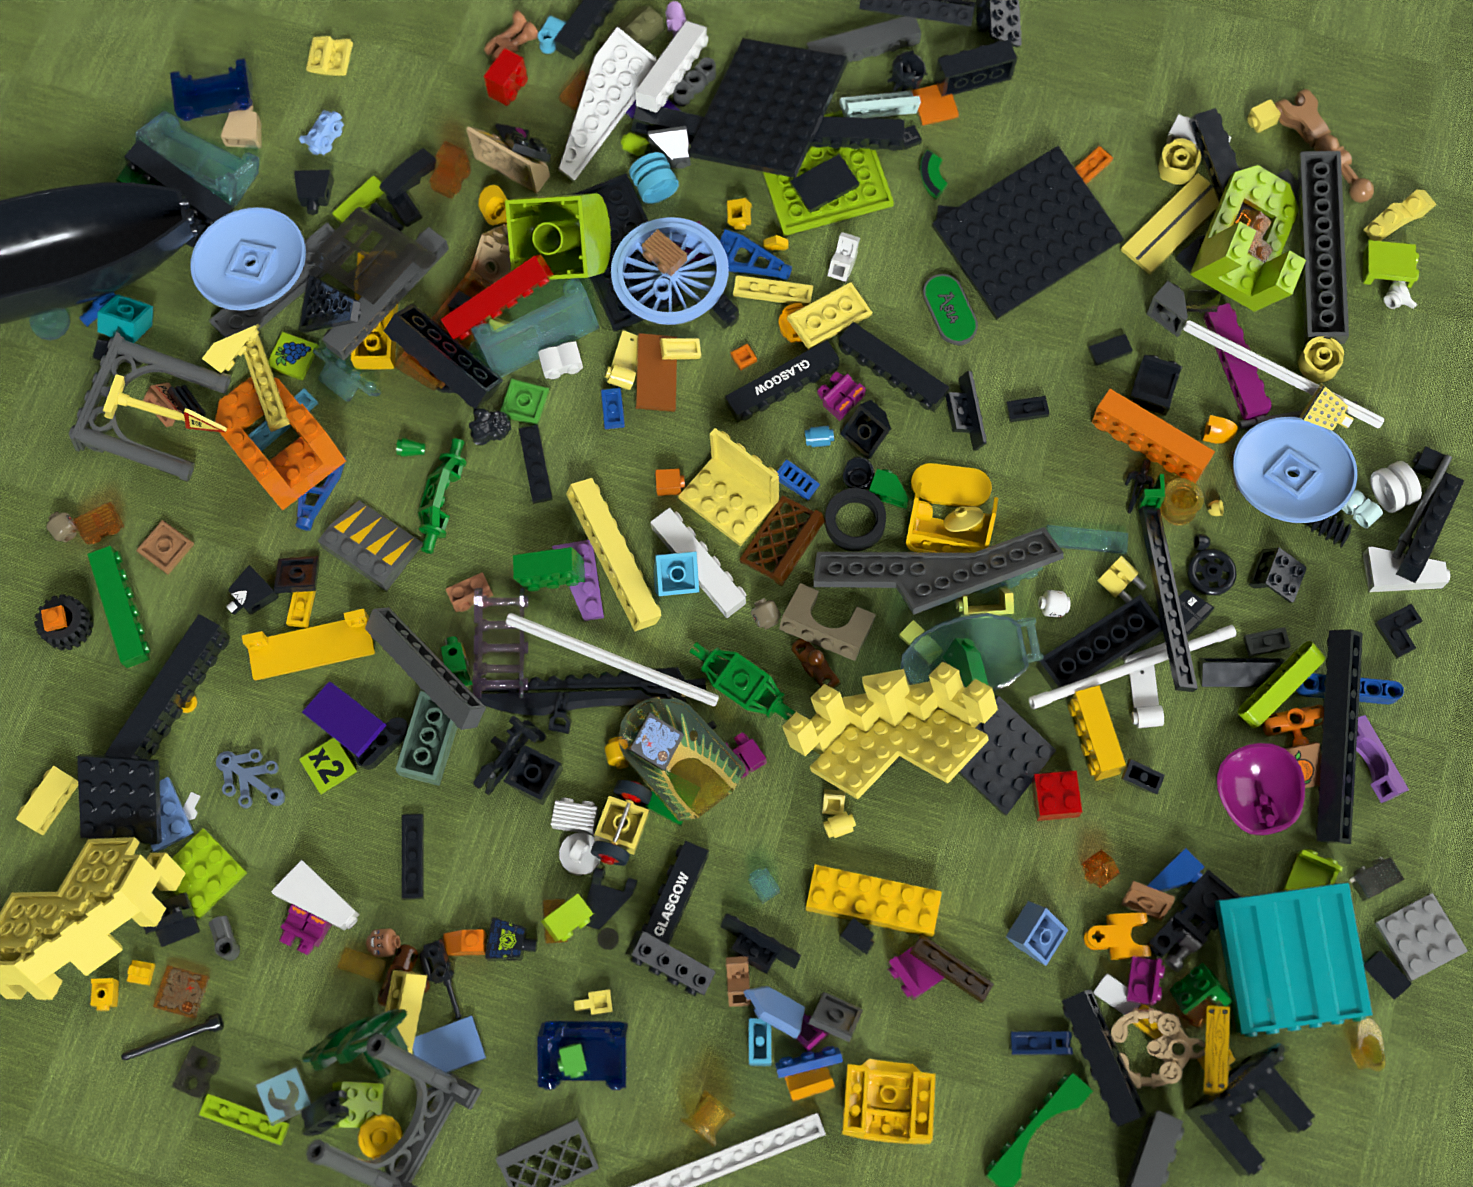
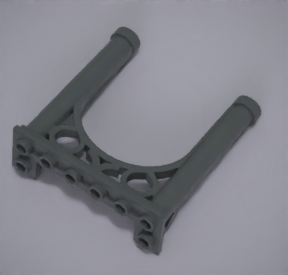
M116 332L114 338L109 340L107 355H103L100 361L101 368L99 373L96 372L93 377L92 389L88 390L85 395V405L77 413L78 421L70 429L69 437L78 452L80 450L84 451L85 447L100 453L106 451L178 476L179 479L188 482L193 474L195 463L129 440L123 435L117 425L116 411L109 423L103 427L96 426L94 424L96 417L100 413H105L103 412L104 407H98L102 396L107 399L111 386H106L110 377L113 374L115 378L119 365L124 362L132 366V372L124 376V389L131 381L143 374L162 372L225 394L231 382V375L226 373L220 374L126 341L124 337H121L120 333ZM142 363L147 364V366H143L138 369L136 368V365L141 366ZM113 428L118 438L103 433Z
M376 1034L367 1043V1053L375 1059H379L411 1076L417 1087L416 1108L407 1130L392 1149L373 1160H362L320 1139L310 1143L306 1151V1157L309 1162L329 1167L371 1187H417L412 1184V1181L455 1103L457 1102L471 1110L482 1090L450 1072L448 1074L396 1046L387 1037ZM425 1083L431 1085L432 1087L427 1089ZM435 1095L433 1102L427 1109V1102ZM402 1154L399 1163L394 1168L395 1159ZM384 1166L385 1172L379 1170L378 1168Z

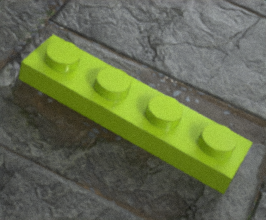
M207 1094L199 1113L203 1117L281 1146L290 1124L280 1120L270 1122L267 1115L211 1094Z

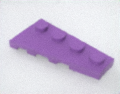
M585 540L552 546L553 549L572 547L584 558L585 582H579L578 585L569 587L584 621L604 618L595 554L590 541Z

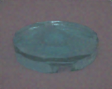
M62 309L30 317L29 322L31 329L37 337L43 340H54L64 335L69 329L70 317L67 311Z

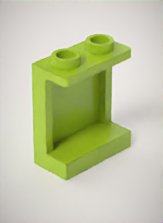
M1368 240L1363 250V284L1371 285L1374 279L1405 281L1407 282V287L1411 288L1413 283L1419 278V269H1416L1419 253H1416V245Z
M1302 849L1295 857L1283 891L1335 884L1338 873L1342 871L1343 867L1338 865V862L1334 859H1324L1317 856L1318 853L1313 850Z

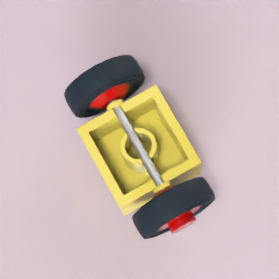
M618 780L614 787V793L625 801L612 796L608 797L594 834L595 842L591 848V854L606 864L625 866L630 854H635L649 816L648 809L634 805V803L648 805L652 798V792L640 783Z

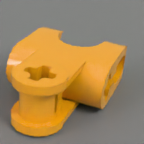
M1146 913L1106 915L1107 925L1093 926L1084 935V943L1089 949H1109L1110 960L1131 959L1132 956L1140 958L1151 956V948L1148 945H1138L1131 938L1133 927L1142 926L1148 922ZM1095 933H1096V936H1097V937H1100V939H1101V940H1099L1098 942H1097L1096 939H1092V936H1093Z

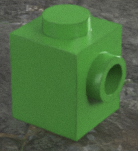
M581 1042L560 1047L561 1058L557 1059L560 1072L564 1071L565 1076L570 1075L571 1078L584 1075L583 1071L587 1070Z

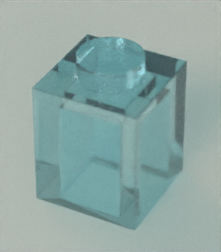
M759 868L750 874L751 878L748 879V883L762 904L780 893L779 886L767 868L763 870Z

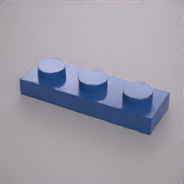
M828 1046L820 1052L813 1053L810 1051L802 1053L800 1057L782 1058L779 1062L775 1063L778 1077L781 1078L841 1063L843 1059L839 1047Z

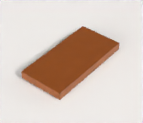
M638 333L635 408L675 412L677 359H662L660 340L661 338L677 337Z

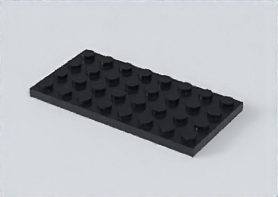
M627 173L571 194L597 193L602 197L607 208L611 232L609 263L604 273L591 276L589 279L613 332L645 320L631 312L620 301L614 290L611 278V265L617 247L633 229L648 222ZM638 249L630 256L632 259L657 267L654 263L647 261ZM627 263L624 273H647L652 271ZM624 279V282L628 289L651 279ZM653 285L631 295L639 301L653 288ZM672 285L673 309L682 304ZM661 287L658 291L665 292L667 289ZM655 294L643 305L653 309L657 300ZM669 298L661 300L657 311L661 312L668 311Z

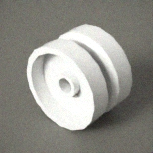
M1397 461L1390 464L1387 468H1381L1372 473L1371 487L1379 504L1389 513H1394L1405 505H1411L1421 499L1422 492L1419 480L1413 469L1404 461Z

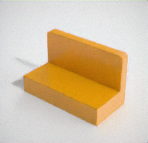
M827 1066L785 1076L792 1102L834 1089L835 1087Z

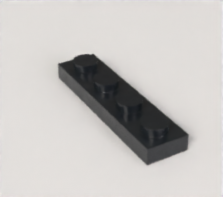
M538 425L518 428L532 502L536 504L553 500Z

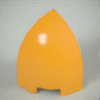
M1210 415L1206 422L1202 441L1217 444L1229 442L1235 437L1238 426L1228 419Z

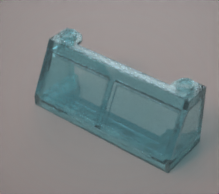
M163 111L136 131V142L141 140L233 208L238 204L259 173V157L251 153H245L241 159L180 129L177 117L166 111Z
M572 278L564 284L563 292L565 296L496 330L486 323L472 328L471 331L477 349L487 367L501 378L539 359L538 352L540 350L573 342L599 329V324L587 292L579 278Z

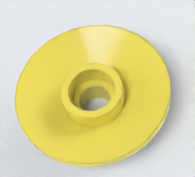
M975 506L959 507L946 516L944 527L951 532L969 530L982 521L983 511Z

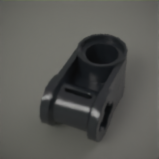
M1205 235L1199 236L1188 247L1184 248L1175 259L1189 273H1191Z

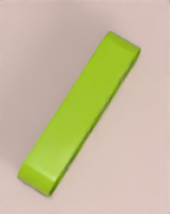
M1312 641L1303 643L1239 707L1237 713L1251 728L1259 727L1325 661L1326 656Z

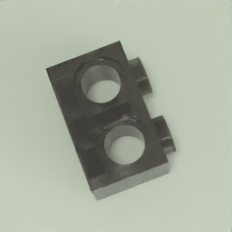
M192 1045L172 1087L201 1099L210 1088L209 1081L212 1075H215L220 1068L221 1063L219 1061L221 1058ZM206 1057L208 1063L206 1067L201 1069L199 1065L200 1060ZM196 1077L197 1086L194 1089H190L189 1082L192 1078Z

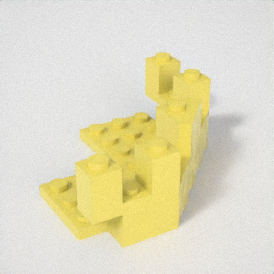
M941 662L929 675L930 681L909 685L904 669L863 676L862 680L866 691L864 694L841 697L840 692L824 684L811 697L816 715L809 720L796 712L782 727L792 749L804 756L811 750L820 754L810 766L811 772L854 798L859 799L899 756L942 781L949 783L989 740L988 735L976 729L980 722L985 724L998 708L992 687L974 679L965 688L963 687L959 670Z
M135 837L88 839L57 892L11 893L1 909L0 994L6 999H22L28 991L37 1000H52L63 982L54 974L59 968L70 961L87 976L123 950L121 944L110 934L113 930L131 918L140 927L157 926L166 908L151 894L152 890L157 887L160 891H176L181 884L185 872L167 853H150L147 859L141 854L134 855L140 843Z

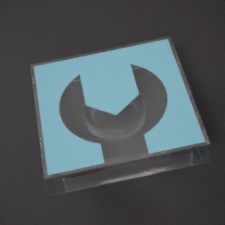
M297 1067L255 1085L271 1126L300 1114L303 1109L312 1104Z

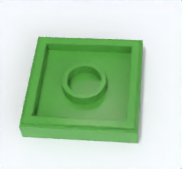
M511 379L500 412L507 414L509 419L538 425L549 394V388Z

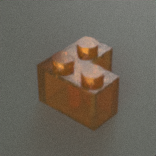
M444 141L436 154L439 166L429 182L433 191L453 199L454 195L459 193L464 179L469 177L471 168L465 149Z
M1243 209L1236 223L1242 222L1256 230L1248 254L1265 263L1273 248L1262 238L1272 221L1261 211Z

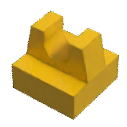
M132 960L127 972V981L150 986L155 964Z

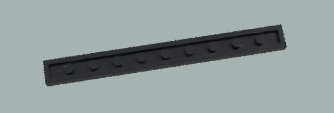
M1142 506L1138 511L1174 688L1177 691L1194 692L1198 687L1160 508Z

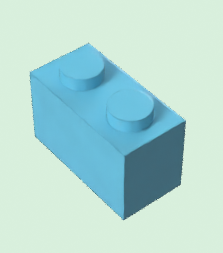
M749 1018V1066H771V1025L760 1018Z

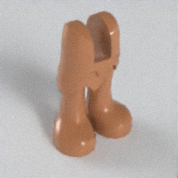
M516 10L512 14L513 24L502 34L496 35L485 45L484 52L489 56L492 55L493 61L496 60L504 48L517 52L519 46L538 38V30L531 22L527 23L520 11ZM522 32L520 35H518L515 39L511 41V38L516 36L518 33Z

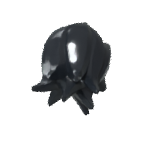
M913 50L897 55L892 62V70L889 71L892 73V76L887 80V83H896L893 91H896L900 86H902L900 92H904L910 86H912L913 90H916L923 77L928 75L921 57L913 54Z

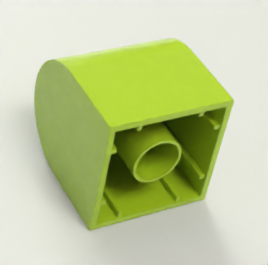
M599 194L526 197L505 200L511 271L533 256L542 255L554 274L549 279L588 278L605 272L610 258L611 232L607 208Z

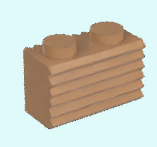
M658 229L642 244L644 258L649 262L653 261L657 264V268L663 274L667 273L672 276L687 261V253Z

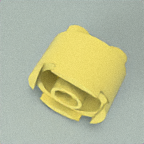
M1176 139L1164 147L1158 163V170L1162 180L1172 184L1186 185L1193 179L1201 161V153L1193 142L1187 139Z
M1324 336L1315 337L1307 343L1298 360L1299 369L1307 379L1316 384L1329 381L1336 375L1343 363L1344 350L1335 339H1327Z

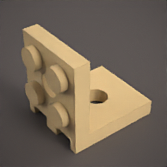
M503 224L481 235L469 276L488 286H491L511 272L507 224ZM490 261L495 264V271L490 269Z

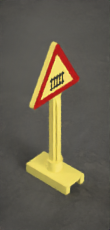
M117 374L103 408V412H105L104 417L113 419L119 404L174 420L185 421L187 429L225 433L227 431L226 427L185 408L184 414L179 411L138 400L122 393L125 386L124 376Z

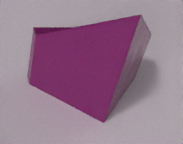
M804 1014L801 1031L796 1039L807 1052H810L830 1033L810 1025L809 1022L812 1016Z

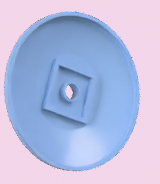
M246 208L234 211L210 225L197 241L191 257L193 281L200 293L208 301L219 307L230 310H250L265 306L283 296L299 278L306 259L305 241L297 225L289 217L278 211L267 208ZM256 261L254 265L247 266L249 262Z
M1280 417L1254 426L1241 438L1233 457V475L1242 495L1262 513L1281 521L1310 523L1334 515L1347 504L1356 487L1357 465L1348 445L1332 430L1310 423L1302 418ZM1288 472H1295L1298 477H1291L1288 475Z

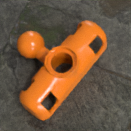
M1315 705L1275 713L1262 723L1263 731L1267 736L1293 732L1295 738L1292 742L1293 746L1308 744L1309 740L1302 735L1301 729L1322 725V722L1314 724V720L1322 718L1323 722L1324 707L1322 705ZM1290 715L1297 716L1299 724L1292 723ZM1281 727L1279 732L1273 733L1272 728Z

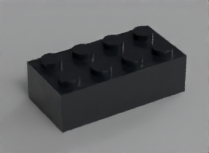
M1010 39L1000 40L986 46L981 45L968 51L962 50L959 53L944 55L938 58L934 82L939 89L941 97L950 94L956 95L1012 80L1017 56Z

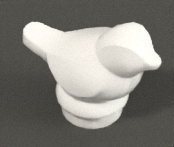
M1392 280L1389 292L1384 297L1386 306L1391 309L1401 305H1407L1412 309L1415 308L1417 304L1411 299L1405 281Z

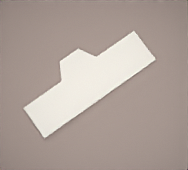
M193 792L190 793L183 807L188 820L195 819L197 815L195 806L201 797Z

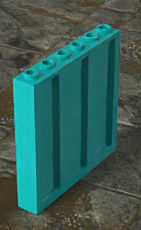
M1337 883L1214 901L1237 1033L1244 1034V1037L1258 1036L1257 1032L1266 1031V1034H1276L1282 1028H1287L1288 1031L1301 1030L1303 1025H1309V1028L1322 1027L1324 1022L1338 1025L1343 1024L1344 1019L1352 1018L1353 1022L1365 1021V1016L1373 1015L1349 883Z

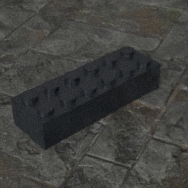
M414 304L395 313L384 329V332L392 341L398 343L407 354L412 355L419 361L421 366L431 371L438 380L444 382L453 393L458 394L467 405L474 409L490 399L504 381L457 340H453L450 334Z
M1140 594L1038 659L1036 667L1052 690L1099 674L1160 636L1163 632L1161 621Z

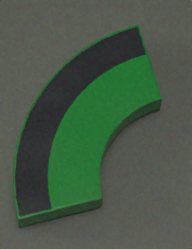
M926 150L920 166L922 184L926 191L937 200L948 186V183L940 174V166L943 159Z

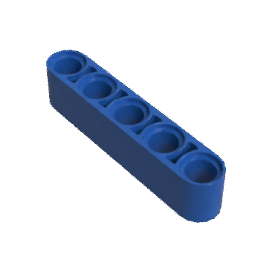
M1312 673L1305 680L1311 684V688H1306L1302 683L1296 689L1297 693L1304 697L1325 698L1324 682L1326 674ZM1360 678L1359 702L1389 705L1394 704L1404 694V688L1399 682ZM1367 687L1374 690V695L1368 693ZM1388 689L1393 690L1396 696L1389 695Z

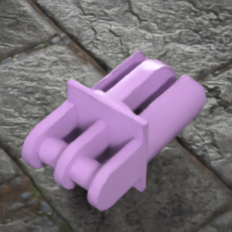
M676 1L670 2L666 11L668 31H673L674 37L686 22L684 10L681 4Z

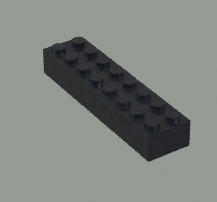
M198 614L104 756L150 759L152 755L157 753L160 742L164 737L168 736L172 724L182 715V707L184 708L186 703L192 700L195 694L194 691L198 685L204 682L207 671L216 664L217 656L229 643L230 636L220 625Z

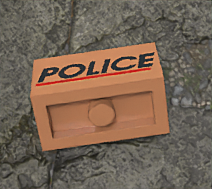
M169 383L149 387L143 401L182 413L167 392L169 387H172ZM155 414L166 427L173 426L174 419Z

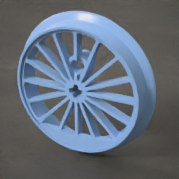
M674 217L651 220L633 229L617 247L611 265L612 283L620 301L635 315L664 325L689 322L707 312L721 297L726 287L729 273L727 255L717 237L707 228L696 222ZM657 229L671 241L681 245L683 251L685 247L693 249L687 256V261L672 276L667 273L663 274L655 266L630 258L636 249L643 253L641 245ZM699 252L709 256L685 266ZM711 262L715 263L717 271L688 272ZM627 263L652 271L647 273H624ZM688 278L716 279L713 286L710 287ZM624 279H651L628 289L624 282ZM685 284L709 293L701 300ZM653 285V288L639 301L631 295ZM672 285L684 308L682 311L672 312ZM678 286L692 297L697 304L687 308ZM661 287L667 289L665 292L658 291ZM655 294L657 300L653 309L644 306L643 304ZM669 298V312L657 311L661 300Z

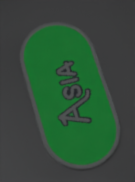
M938 274L931 277L924 285L923 299L941 338L957 346L969 343L977 332L978 322L959 281L946 274Z

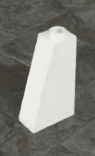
M1368 547L1363 553L1369 592L1443 588L1450 580V571L1446 568V562L1428 559L1423 572L1416 583H1413L1396 575L1405 555L1404 553L1400 559L1392 556L1394 551L1376 547Z
M302 860L271 891L278 898L344 931L347 928L353 927L358 920L359 914Z

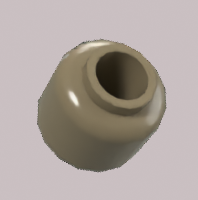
M55 512L49 516L46 528L56 541L68 542L77 535L78 526L68 513Z
M763 598L754 603L755 608L751 610V615L759 628L764 627L766 630L779 623L778 620L781 618V613L773 600L766 601Z

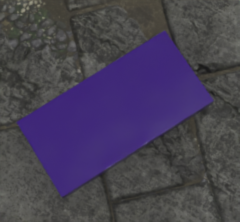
M330 681L302 711L306 717L358 758L387 726Z

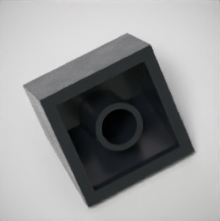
M523 745L504 779V783L524 796L544 805L563 771V767L560 762Z

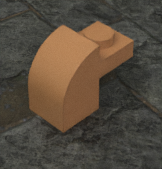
M748 956L726 958L729 1007L751 1006V1000H747L743 993L744 990L750 989Z

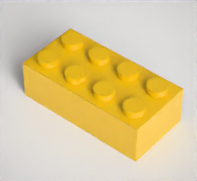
M1100 685L1076 691L1069 702L1068 710L1071 717L1074 716L1075 731L1077 736H1081L1083 742L1081 744L1082 753L1088 757L1089 764H1087L1089 774L1094 776L1095 781L1120 775L1126 763Z

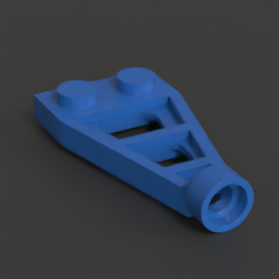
M726 229L724 230L720 243L727 255L730 272L772 276L786 281L789 279L792 266L785 264V262L745 236ZM739 248H745L752 253L748 263L734 261ZM758 256L770 261L768 268L754 266ZM714 262L710 263V265L716 267Z
M345 463L328 475L326 482L321 488L312 487L299 497L296 527L306 531L311 530L314 519L339 481ZM308 492L319 494L314 506L305 504Z

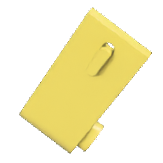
M622 330L611 367L608 366L604 377L607 378V383L626 390L631 389L636 376L637 335Z

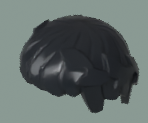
M854 457L847 462L843 470V481L849 488L865 489L872 484L875 475L874 468L866 458Z

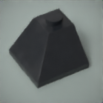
M869 400L859 405L840 435L867 459H871L890 432L891 427L886 412L872 400Z

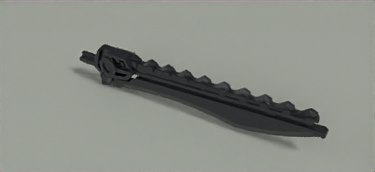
M678 667L651 668L706 690L705 678L685 680ZM606 671L601 674L600 678L587 673L583 675L582 679L570 674L566 676L565 680H561L553 675L549 677L547 682H544L537 676L532 678L530 683L517 678L513 680L512 684L500 679L496 681L495 685H491L483 680L479 682L477 691H508V693L473 694L486 707L513 714L532 716L554 714L557 696L560 692L517 693V691L641 688L650 695L647 696L641 690L564 692V696L566 693L570 694L567 709H563V705L559 708V710L564 711L599 706H639L657 699L674 700L684 705L686 703V695L636 675H631L626 671L619 672L617 677Z

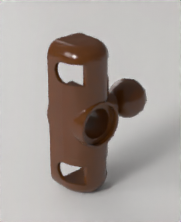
M801 638L792 644V652L799 659L807 674L814 678L820 687L824 685L822 682L826 679L831 680L827 685L833 689L840 685V680L831 670L820 650H815L810 642ZM801 647L806 648V649H805L804 651H802L800 654H799L798 651H797V650L800 649Z
M402 944L399 947L377 997V1002L380 1006L386 1008L393 970L412 972L419 956L416 948L407 944ZM412 953L416 955L413 963L409 961ZM426 979L424 994L427 993L430 989V982L428 981V979Z

